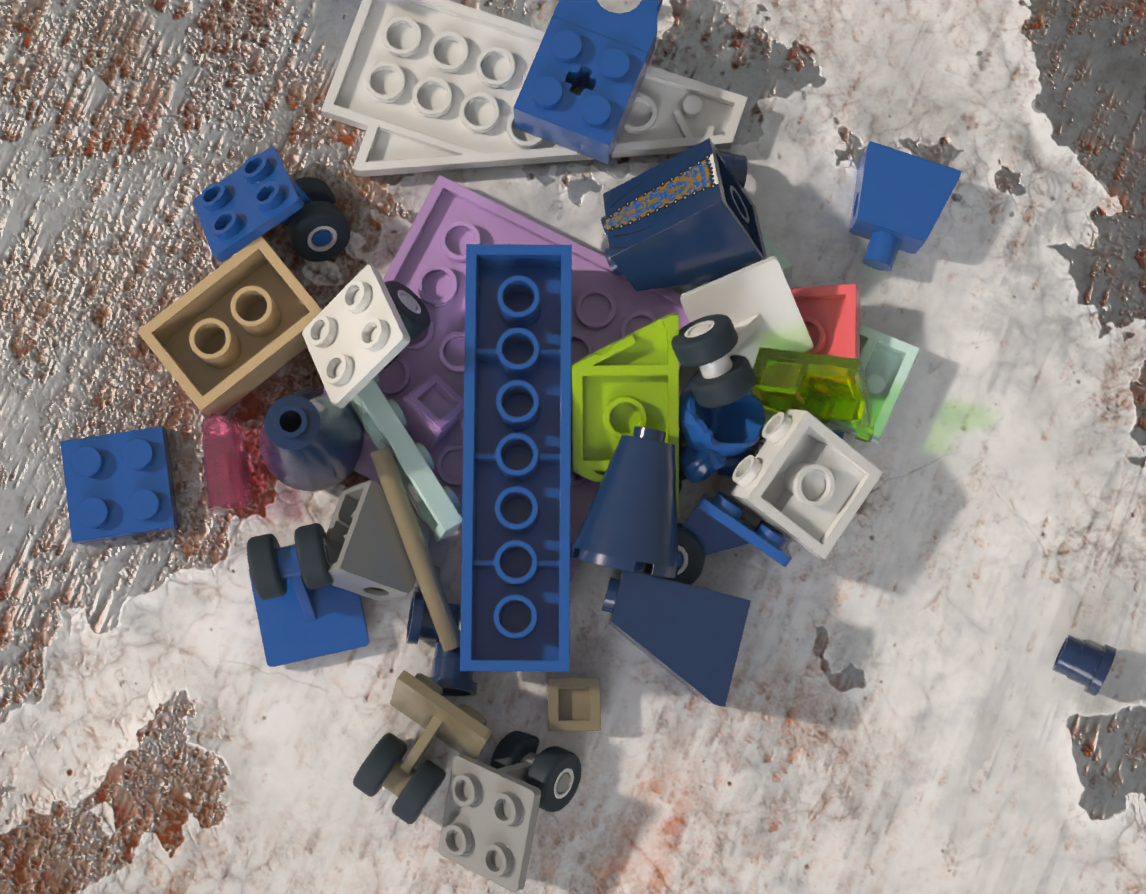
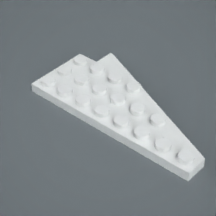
M362 0L321 109L323 116L366 131L352 168L355 175L369 177L593 160V158L515 128L513 107L546 31L450 0ZM648 65L645 77L611 158L682 153L708 138L711 139L717 150L731 149L748 97ZM574 88L572 93L581 95V92L586 88Z

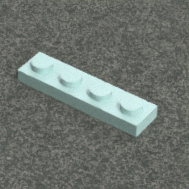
M377 374L349 402V405L357 414L359 421L376 448L380 450L390 446L410 502L422 521L429 528L436 543L452 535L461 525V504L455 493L448 486L442 488L432 472L434 470V463L429 452L420 442L416 444L413 442L404 428L407 426L403 411L393 399L387 401L377 385L379 383V376Z

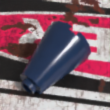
M321 389L295 391L274 402L267 411L260 431L261 455L272 475L291 488L311 492L336 487L350 476L357 465L364 441L361 423L353 408L349 404L344 408L333 406L326 390Z
M634 426L633 436L621 435L574 541L571 558H578V560L631 572H645L646 563L653 564L651 575L677 578L679 560L675 445L665 443L666 432Z

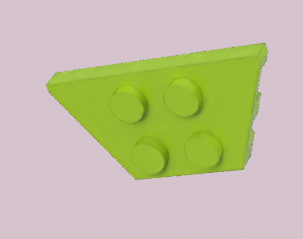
M668 314L572 363L573 472L591 481L601 483L621 435L633 436L634 426L666 432L665 443L675 445L677 519H679V361L671 345L672 338L679 334V315Z

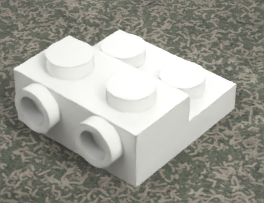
M788 408L786 413H776L764 426L762 437L766 439V442L756 457L749 455L738 464L732 475V480L737 484L730 495L767 524L781 529L814 556L825 559L883 472L808 411Z

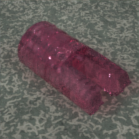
M214 413L203 419V424L201 425L204 450L202 465L205 471L204 480L207 486L205 488L206 495H208V509L227 510L253 505L255 498L252 492L251 469L248 463L249 454L244 448L240 424L237 423V420H230L226 416H219Z

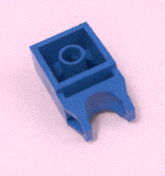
M559 0L513 107L515 128L609 164L655 50L657 16L663 0H642L630 12L620 14L607 11L600 6L597 0ZM578 87L586 88L581 92V95L572 93V89Z

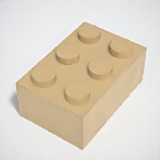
M260 236L137 332L198 409L212 420H215L307 347L302 332L322 309L265 239Z

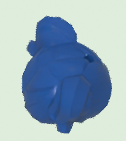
M690 380L688 381L685 389L679 395V429L687 444L680 454L679 465L683 474L691 483L706 480L716 470L724 468L728 457L746 452L760 440V431L765 422V409L762 401L756 396V389L752 388L745 396L728 405L705 408L697 403L690 388Z

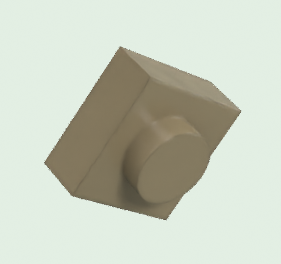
M548 678V731H601L600 678Z

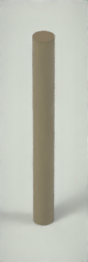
M388 446L370 453L443 651L446 652L460 647L458 627L391 448Z

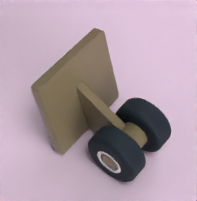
M403 670L396 680L390 704L425 730L404 761L401 759L407 751V744L392 733H386L378 741L353 779V785L369 797L375 796L382 787L386 788L398 797L392 807V813L407 824H413L446 777L445 770L430 760H425L417 770L414 769L434 739L437 737L461 755L465 754L477 760L493 732L485 726L487 720L477 710L466 704H460L457 707L441 696L443 693L442 688L431 678L421 673H417L414 677Z

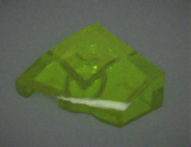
M759 348L753 367L756 383L751 390L755 397L762 401L764 409L776 413H786L788 408L808 411L824 425L831 420L841 421L854 426L856 430L855 439L871 443L874 433L872 403L867 378L860 359Z

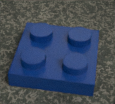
M158 426L60 442L73 543L81 544L179 528L168 435L165 427Z

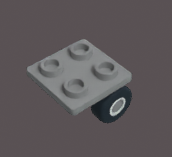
M521 731L510 732L499 742L493 753L490 766L465 754L454 757L438 852L441 856L512 892L520 891L525 886L538 809L541 808L548 812H557L563 809L574 797L581 779V763L575 753L559 746H550L538 755L536 754L540 743L538 737Z

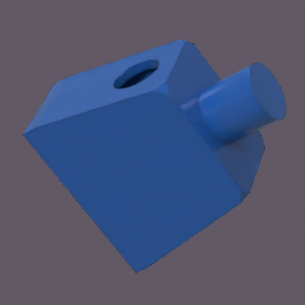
M869 141L858 163L849 232L853 235L869 240L863 263L876 270L891 271L898 250L916 254L931 233L962 171Z

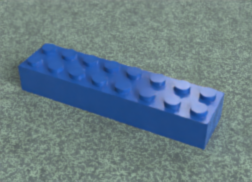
M466 244L460 671L569 672L572 245Z

